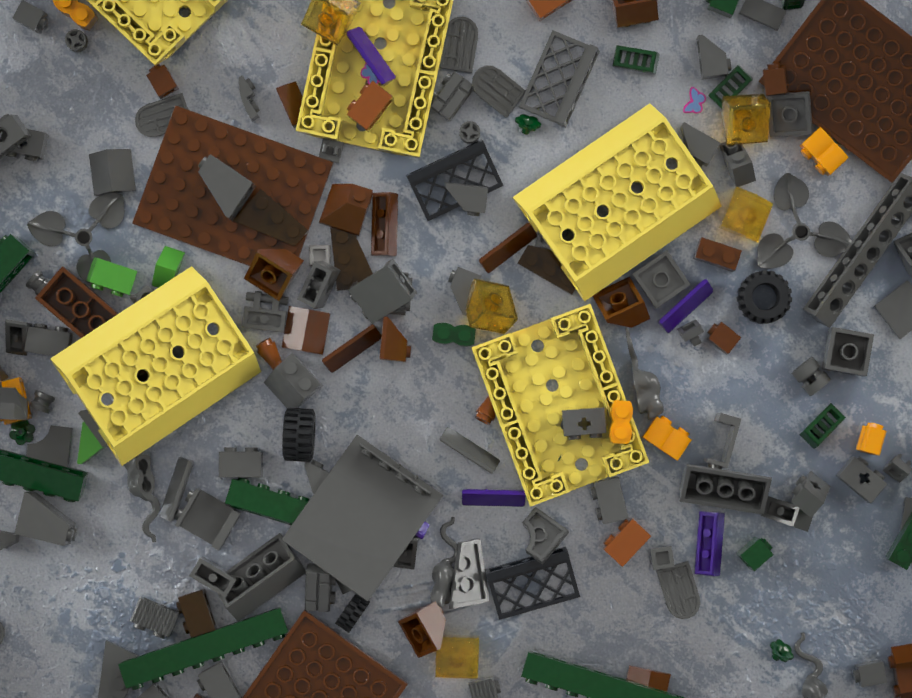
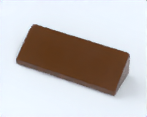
M392 192L373 193L371 256H396L398 194Z
M526 223L481 257L479 263L487 273L492 272L534 240L537 234L532 225Z
M372 324L323 358L322 362L333 373L381 340L382 335L375 325Z

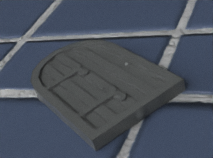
M456 17L449 22L439 68L468 73L473 72L478 28L470 18Z
M486 65L479 68L472 78L474 92L480 99H483L505 118L509 116L526 91L503 73L502 70L494 66Z
M183 93L148 103L141 107L135 117V125L138 131L147 137H157L165 134L175 105L189 110Z
M689 561L676 564L672 568L656 570L665 598V604L670 613L680 619H689L694 616L700 607V597Z

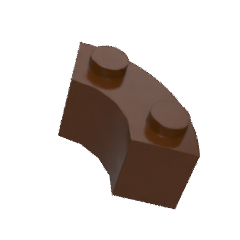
M912 643L891 647V656H888L889 668L893 669L895 685L892 688L894 697L912 698Z

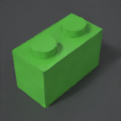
M94 257L86 281L91 283L90 287L103 291V288L106 287L112 289L111 294L123 297V294L130 295L137 271Z

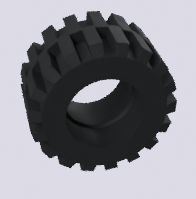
M762 270L749 275L742 281L737 291L739 310H742L743 315L749 318L750 321L757 322L758 324H768L777 321L786 315L785 313L791 307L789 305L792 302V290L788 287V281H785L782 275H778L774 271ZM768 285L774 290L776 302L772 308L762 310L754 304L752 295L756 287Z
M287 408L285 411L282 438V454L285 461L311 462L314 455L316 416L313 409Z

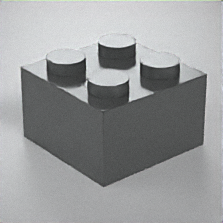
M830 327L828 329L822 369L862 377L867 376L874 334Z

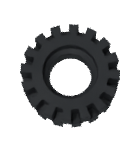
M355 593L335 624L349 633L370 601H366Z

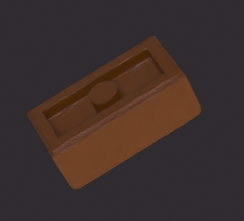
M296 81L276 88L293 128L297 126L303 98Z

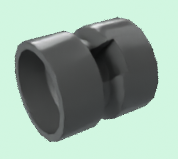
M813 357L807 359L791 373L799 383L803 382V389L809 396L814 395L831 381L824 370H819L820 365ZM814 374L816 378L813 381H811L809 377H811Z

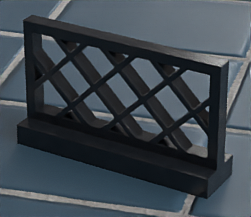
M482 139L406 175L427 221L460 207L457 202L453 205L444 202L448 190L444 186L435 183L437 176L441 173L450 175L448 181L450 183L452 178L456 177L464 180L463 184L470 182L478 186L487 187L488 193L504 186ZM481 154H484L487 159L484 169L473 166L475 158ZM472 159L471 164L465 163ZM460 164L469 166L465 178L454 174L456 167ZM488 166H490L492 172L487 171ZM453 168L452 173L446 172L447 170ZM472 168L483 171L479 183L468 180ZM485 174L494 175L497 184L491 187L482 185ZM434 177L433 182L428 181V179ZM422 182L431 184L428 196L420 194L416 185ZM434 186L445 189L441 201L430 197ZM421 197L426 198L425 204L423 203ZM429 200L440 203L438 211L429 215L426 209ZM443 205L448 206V207H446V208H444V209L441 210V208H442Z
M566 546L555 549L544 564L530 556L485 569L499 620L580 597ZM566 563L568 571L564 577L554 572L557 565ZM543 569L549 573L544 583L533 578L538 570ZM523 575L528 578L524 588L514 584L517 576ZM552 575L562 580L557 590L546 585ZM503 581L508 586L505 592L501 594L495 590L493 583ZM531 581L541 585L537 595L527 591ZM567 582L573 586L575 593L565 595L559 591L563 584ZM511 586L521 591L516 601L506 596ZM544 588L554 592L551 600L545 601L539 598ZM524 593L534 598L530 606L525 607L519 603ZM504 599L514 604L511 611L501 613L500 605Z

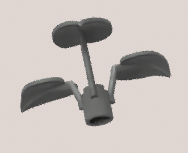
M785 173L777 182L774 190V201L781 210L792 209L796 224L792 227L793 235L784 240L781 235L772 233L765 235L760 240L757 265L761 268L771 269L787 264L793 256V249L787 243L795 239L803 241L809 236H816L814 246L818 253L825 257H833L843 253L851 242V238L846 230L835 222H823L819 226V233L810 232L809 227L800 221L795 207H802L806 204L809 198V190L802 180L791 173Z
M108 193L95 198L89 206V214L92 218L96 219L89 229L83 228L78 230L77 233L63 230L65 228V220L61 214L55 211L41 213L29 221L27 226L34 238L46 246L59 245L63 240L62 234L75 237L77 244L85 246L89 254L82 255L78 259L76 269L79 276L86 281L94 257L111 262L109 255L104 250H97L92 253L89 246L93 238L91 231L99 222L104 228H115L122 222L125 213L124 197L119 193Z

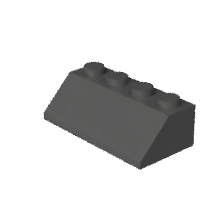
M687 464L683 470L680 484V502L764 515L772 477Z
M280 533L226 571L237 580L226 598L220 594L218 595L225 608L238 622L306 573L305 568L288 544L282 541L283 536Z

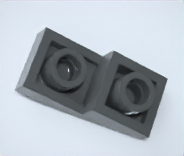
M240 76L239 91L247 114L253 122L260 118L257 114L260 110L254 100L249 102V99L255 96L252 90L256 88L249 78L245 80L243 76Z

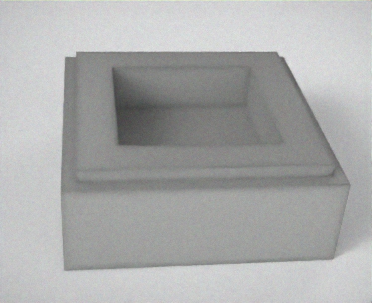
M309 245V266H312L314 261H324L330 264V245Z

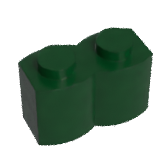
M437 323L433 326L432 340L438 344L455 343L459 346L468 347L474 345L476 329L468 325L454 327L448 323Z

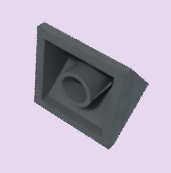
M106 149L89 154L94 196L136 191L131 149Z

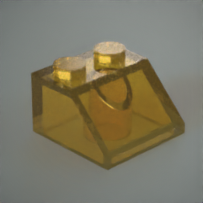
M311 0L301 25L338 46L352 23L361 2L358 0Z
M764 94L722 97L721 117L727 145L768 142L771 103Z
M736 186L733 189L719 228L758 243L773 203Z
M479 279L472 281L465 310L469 326L471 328L505 334L518 320L509 286Z
M443 635L441 649L436 651L435 677L478 679L479 636Z

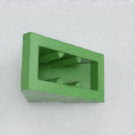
M167 246L164 247L155 265L152 286L159 288L178 275L185 252Z
M82 422L77 464H85L104 449L85 422Z

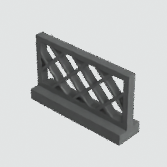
M552 30L519 104V108L566 128L600 52L598 47L585 44ZM555 37L562 39L566 47L554 51L552 43ZM576 46L584 48L582 56L573 59L570 49ZM568 51L571 61L560 65L556 55ZM554 56L557 66L546 70L544 67L545 59ZM573 64L574 74L565 78L561 68ZM559 69L562 80L551 84L547 74ZM545 75L549 85L537 90L535 85L536 79ZM564 83L567 89L565 94L556 98L553 87ZM551 89L554 99L543 103L539 93ZM537 94L540 105L535 107L525 105L528 97ZM556 102L558 110L555 117L547 114L544 106Z

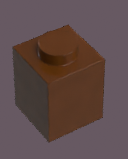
M780 63L767 64V68L763 69L766 96L787 93L785 66H780Z
M158 64L149 69L150 73L146 76L160 99L179 89L165 65L160 66Z
M720 322L718 325L714 323L707 331L709 334L707 340L726 355L731 352L742 338L723 322Z

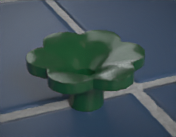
M521 114L520 117L515 118V122L522 129L521 132L528 135L530 131H536V129L541 127V123L534 116Z
M28 420L11 424L12 430L9 436L18 445H24L26 442L33 441V433L36 429L34 425L29 424Z
M777 639L770 643L773 654L772 658L775 661L787 662L794 658L791 647L788 644H784L782 640Z

